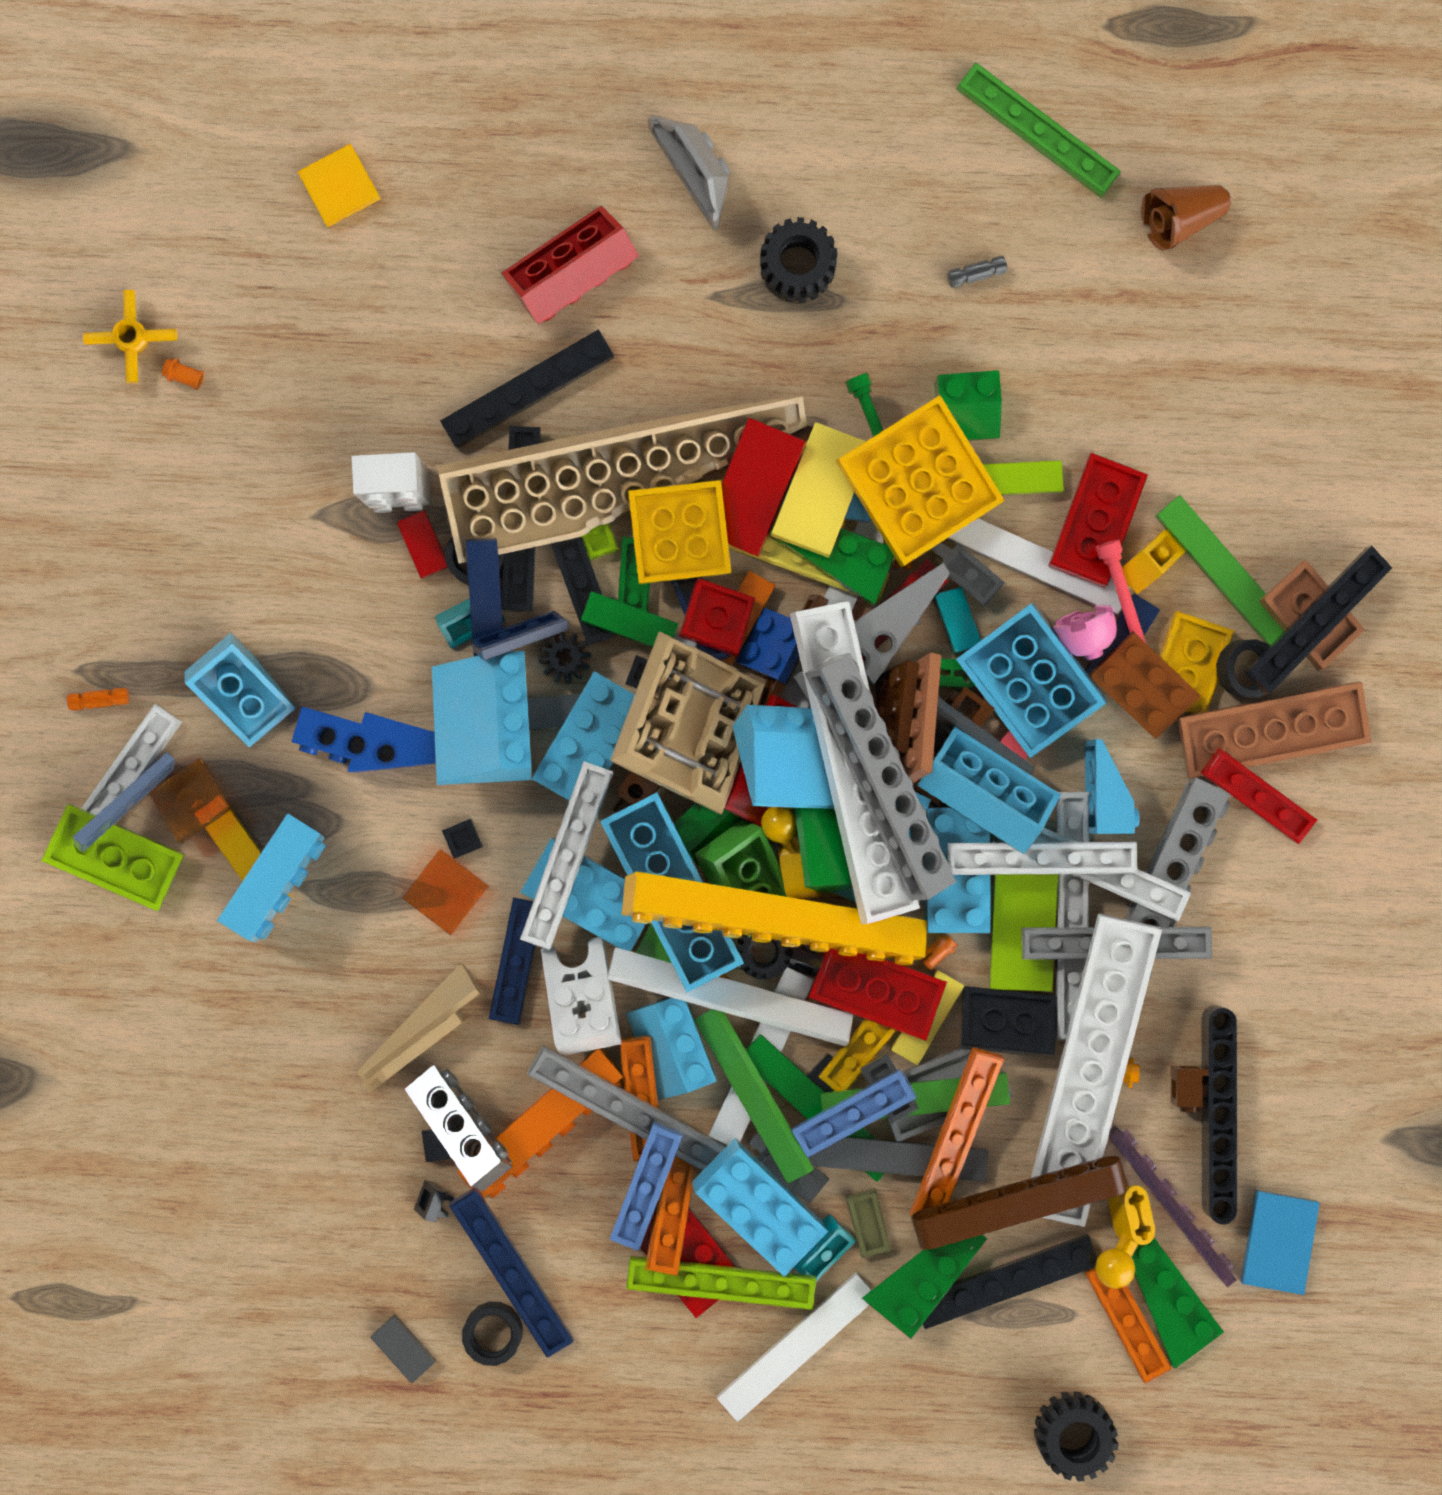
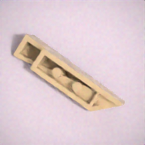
M458 965L359 1068L357 1074L370 1092L466 1020L459 1009L483 992V990L464 965Z

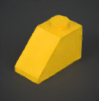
M1164 529L1122 566L1127 585L1137 594L1163 575L1186 552L1167 529Z

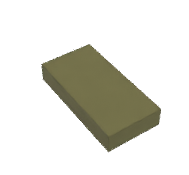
M876 1189L845 1196L861 1258L892 1251Z

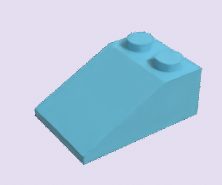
M229 633L184 671L185 684L248 747H251L296 709V706L254 655L232 633Z
M1103 740L1085 741V792H1089V834H1135V827L1139 826L1140 821L1139 810L1134 808V800Z

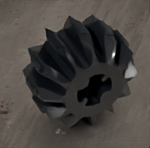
M561 632L559 633V643L550 636L548 641L553 647L551 649L546 646L541 647L540 650L549 654V657L540 658L539 663L544 665L551 664L543 671L546 676L556 670L553 677L554 682L558 683L561 680L562 674H564L566 684H571L572 673H574L577 679H583L578 669L580 667L584 670L590 669V665L582 662V659H589L592 657L591 652L580 653V651L586 648L587 643L586 641H581L575 646L578 639L577 634L573 633L570 636L569 642H567L566 634ZM565 650L570 651L569 655L573 658L571 664L566 662V666H561L562 661L558 658V655L561 652L565 654Z

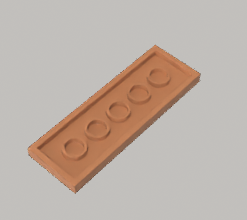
M1359 681L1180 716L1177 719L1186 773L1190 779L1204 776L1200 772L1218 748L1225 751L1245 767H1251L1372 743L1363 684Z

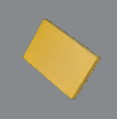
M1174 611L1159 656L1200 694V697L1185 712L1190 714L1208 711L1218 681L1216 663L1219 654L1226 645L1231 643L1234 630L1180 611Z

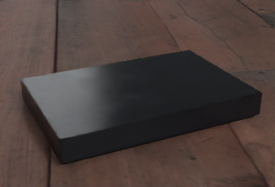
M964 986L960 1049L972 1050V1047L997 1053L1053 1058L1055 1056L1057 996Z

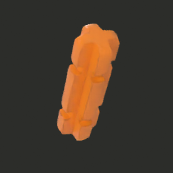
M115 688L112 691L108 689L84 692L83 695L82 693H72L67 695V706L69 710L75 711L83 710L84 707L92 709L113 706V704L126 705L129 703L130 697L126 688Z

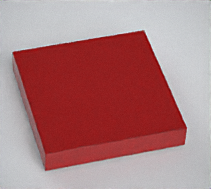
M697 578L678 637L737 657L756 598Z

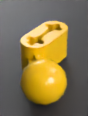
M769 807L762 816L761 824L763 832L768 839L781 843L778 847V857L786 896L803 900L821 896L823 893L806 888L804 884L795 809L792 807Z
M1127 1184L1128 1190L1125 1193L1108 1198L1114 1231L1119 1241L1115 1248L1103 1251L1097 1258L1095 1270L1097 1278L1102 1284L1112 1289H1119L1130 1284L1136 1271L1132 1255L1137 1245L1149 1244L1155 1235V1225L1148 1194L1143 1187Z

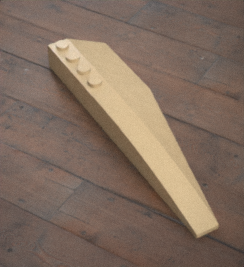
M798 395L661 418L437 465V474L458 563L467 562L465 540L497 538L498 555L578 538L601 524L610 523L616 517L630 511L628 493L630 490L689 484L702 478L704 474L714 469L718 470L728 465V462L733 458L748 418L788 434L806 427L807 421L803 396Z

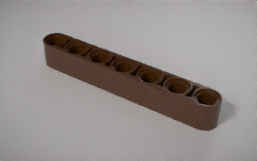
M1107 1156L928 1207L915 1212L911 1219L920 1248L934 1249L1112 1198L1125 1193L1128 1190V1185L1120 1158L1118 1156Z

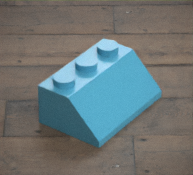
M665 997L626 1013L634 1036H651L659 1100L685 1094L717 1082V1076L688 1002Z

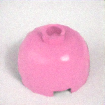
M1111 605L1094 606L1095 612L1080 613V610L1055 621L1056 625L1053 626V630L1070 654L1085 656L1086 660L1095 659L1104 654L1103 649L1112 644L1117 631Z

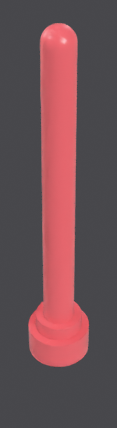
M1117 539L1096 546L1099 559H1103V563L1108 565L1129 632L1134 631L1146 643L1119 561L1122 559L1121 553L1123 552L1120 540Z

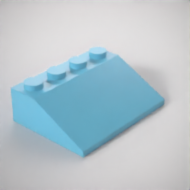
M1034 602L956 659L988 703L995 708L994 711L1030 758L1107 703L1106 697L1075 656L1070 654L1051 624Z
M509 651L487 660L475 656L432 666L437 785L531 780L525 651Z
M746 705L732 728L752 805L834 809L812 709Z

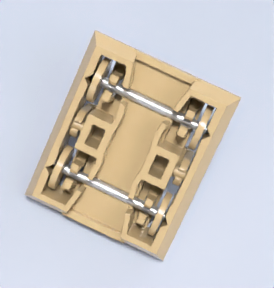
M658 632L610 761L716 813L722 814L741 762L732 726L746 705H761L767 685L739 672L738 669L693 646H688L662 632ZM722 703L727 705L726 707L720 710Z

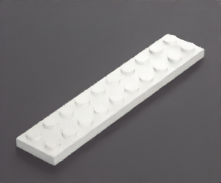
M846 601L790 613L861 924L873 923L920 909L918 900L911 901L889 851L882 840L880 832L805 675L807 671L833 657L850 653L859 666L860 675L866 688L870 691L850 603ZM842 686V687H841V690H842L843 695L845 696V690H844V687ZM855 714V721L858 724V717ZM869 744L868 747L871 753V745ZM882 772V779H883V781H884V780H885V776H884V773Z
M1098 913L1031 1178L1103 1157L1162 932L1160 927ZM1091 1204L1042 1218L1085 1227Z

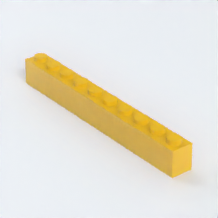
M637 871L625 877L621 915L632 917V921L636 923L649 924L652 923V920L662 921V926L667 928H682V925L693 926V931L698 933H712V930L723 931L722 936L729 938H741L742 935L752 936V941L768 943L771 942V939L780 940L781 945L786 947H800V944L810 945V950L817 952H827L830 948L838 950V954L842 956H857V953L867 954L866 959L874 961H884L886 957L894 959V963L898 965H913L914 960L925 958L927 920L896 915L873 923L861 924L858 909Z

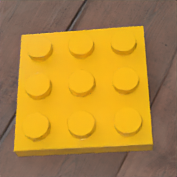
M721 480L628 491L639 584L732 574Z

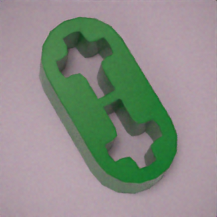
M941 658L940 670L949 671V676H940L939 687L971 688L975 685L971 679H969L968 683H965L963 677L954 676V671H963V668L956 659Z

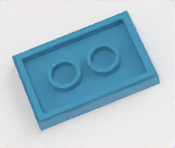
M1261 1190L1255 1191L1240 1280L1242 1284L1301 1295L1305 1294L1320 1202Z

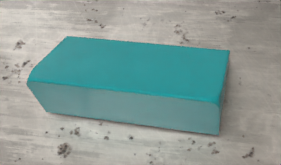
M962 587L936 594L933 600L953 655L968 650L980 642L981 639Z
M470 598L435 616L437 625L451 649L472 639ZM502 614V622H504L506 620Z
M830 1214L822 1220L828 1232L793 1267L802 1275L816 1276V1282L857 1241Z

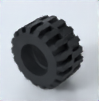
M798 217L795 223H792L791 218L786 219L783 226H780L778 223L773 227V232H768L765 236V242L762 244L760 253V274L762 280L765 279V286L768 290L773 289L775 291L774 295L779 299L783 295L786 297V302L791 303L793 299H799V303H805L808 297L814 300L818 298L820 292L824 293L828 289V284L834 278L838 255L837 248H834L835 241L832 235L827 236L828 230L824 226L820 229L816 227L817 221L811 219L810 223L807 224L804 223V218ZM802 247L814 255L816 266L806 274L797 275L788 272L782 266L780 257L790 248Z
M1074 1391L1073 1396H1069L1068 1392L1061 1393L1062 1398L1056 1400L1055 1396L1049 1399L1051 1405L1047 1407L1043 1404L1040 1408L1042 1416H1036L1035 1419L1037 1428L1034 1429V1436L1044 1461L1048 1466L1050 1465L1054 1473L1057 1475L1062 1473L1064 1479L1070 1481L1072 1476H1075L1078 1482L1085 1481L1084 1476L1089 1475L1091 1480L1097 1478L1095 1472L1101 1470L1104 1473L1108 1469L1106 1462L1110 1461L1113 1463L1116 1457L1112 1452L1113 1450H1118V1442L1115 1439L1118 1434L1117 1429L1113 1425L1114 1422L1099 1401L1096 1402L1088 1394L1086 1397H1083L1081 1392ZM1085 1422L1092 1426L1091 1437L1083 1447L1069 1450L1059 1445L1060 1435L1069 1424Z

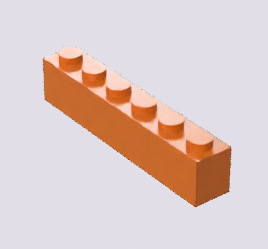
M603 1048L595 1049L579 1063L582 1067L618 1087L623 1084L620 1081L623 1077L621 1068ZM553 1088L549 1089L495 1137L507 1149L509 1158L512 1161L510 1163L512 1168L484 1191L479 1190L482 1196L485 1198L489 1195L491 1199L497 1196L506 1187L503 1182L510 1175L517 1178L529 1167L526 1161L534 1154L541 1157L553 1146L550 1142L551 1139L558 1133L562 1137L565 1136L576 1126L573 1121L581 1113L587 1116L593 1110ZM459 1169L457 1171V1174L470 1187V1189L474 1188L471 1187V1185L468 1183V1181Z

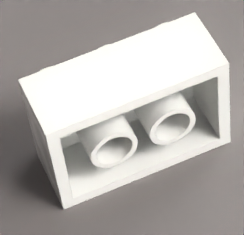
M415 452L352 456L353 494L370 509H374L375 513L392 512V507H404L405 511H421L423 506L431 505L429 468Z

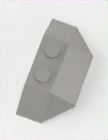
M657 116L650 117L648 119L650 132L712 229L716 230L719 228L728 189V174H730L727 164L721 157L719 159L716 158L711 150L714 148L711 139L706 132L700 133L696 125Z

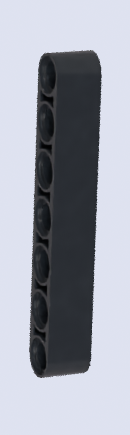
M1212 1005L1204 1010L1201 1018L1202 1066L1209 1069V1076H1202V1080H1205L1207 1084V1097L1202 1099V1208L1205 1214L1213 1221L1225 1225L1231 1223L1237 1215V1020L1231 1010L1222 1006ZM1222 1012L1225 1015V1023L1220 1028H1215L1213 1018L1217 1013ZM1223 1043L1225 1054L1220 1059H1215L1213 1049L1216 1045ZM1219 1075H1223L1225 1077V1085L1220 1090H1215L1213 1087L1214 1079ZM1223 1106L1225 1108L1224 1118L1220 1121H1215L1213 1118L1215 1109ZM1218 1138H1224V1149L1220 1152H1214V1142ZM1224 1169L1226 1173L1224 1180L1220 1183H1214L1213 1176L1215 1172ZM1218 1201H1225V1210L1221 1214H1214V1205Z

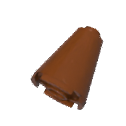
M1221 185L1155 188L1150 190V193L1144 195L1141 214L1143 225L1149 224L1152 232L1147 234L1149 240L1156 248L1163 251L1174 248L1226 215L1231 205V196L1228 190Z

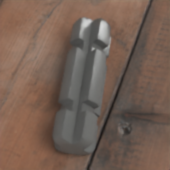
M1004 256L992 258L990 262L984 260L966 265L962 270L960 268L952 269L947 274L948 282L952 288L962 286L964 282L969 284L990 278L992 274L995 276L1004 274L1007 271V263Z

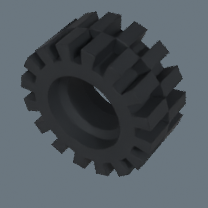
M742 935L738 939L736 946L744 964L740 965L741 969L747 975L759 980H769L781 975L786 970L792 956L791 947L782 946L780 940L771 939L776 948L775 957L768 963H759L751 954L752 946L755 941H752V936Z

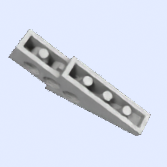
M944 563L854 621L861 654L865 658L864 668L866 676L871 685L878 680L950 574ZM880 635L888 637L891 641V648L886 653L879 652L874 646L875 639ZM802 671L793 678L810 703Z

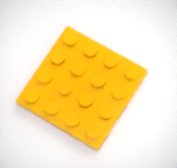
M941 395L836 460V463L901 567L1005 501Z

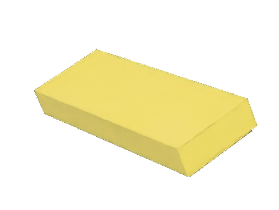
M939 970L935 971L933 977L944 980L947 984L927 1040L923 1041L900 1032L890 1048L893 1052L917 1066L964 988L963 984Z

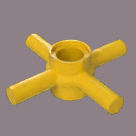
M123 290L124 320L117 322L112 331L84 332L83 342L85 345L116 344L121 351L125 352L126 383L134 384L138 383L137 354L146 349L148 342L177 341L178 332L176 328L146 330L142 324L136 321L135 291ZM136 331L135 339L130 343H125L127 333Z

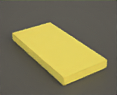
M815 422L771 533L772 537L827 558L830 557L854 495V490L836 463V460L866 441Z

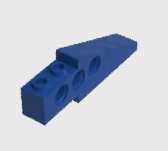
M302 707L291 741L299 744V751L317 756L318 750L330 753L329 760L343 764L347 763V759H351L347 772L352 773L436 765L435 732L367 712L364 713L362 723ZM331 728L335 732V740L333 743L326 745L322 741V734L326 729ZM360 736L365 742V748L361 753L356 754L351 748V743L353 739ZM390 745L393 747L395 755L390 762L386 763L381 759L380 754L383 747Z

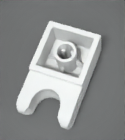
M594 937L588 941V957L581 966L569 968L561 964L554 946L550 950L546 948L541 949L554 1043L558 1053L563 1056L622 1044L611 980L607 979L609 965L603 939L600 937ZM586 1012L585 1018L579 1017L580 1014Z

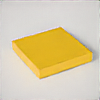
M351 143L297 171L327 227L381 200Z

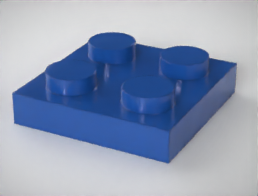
M763 608L736 662L785 684L799 658L791 618Z

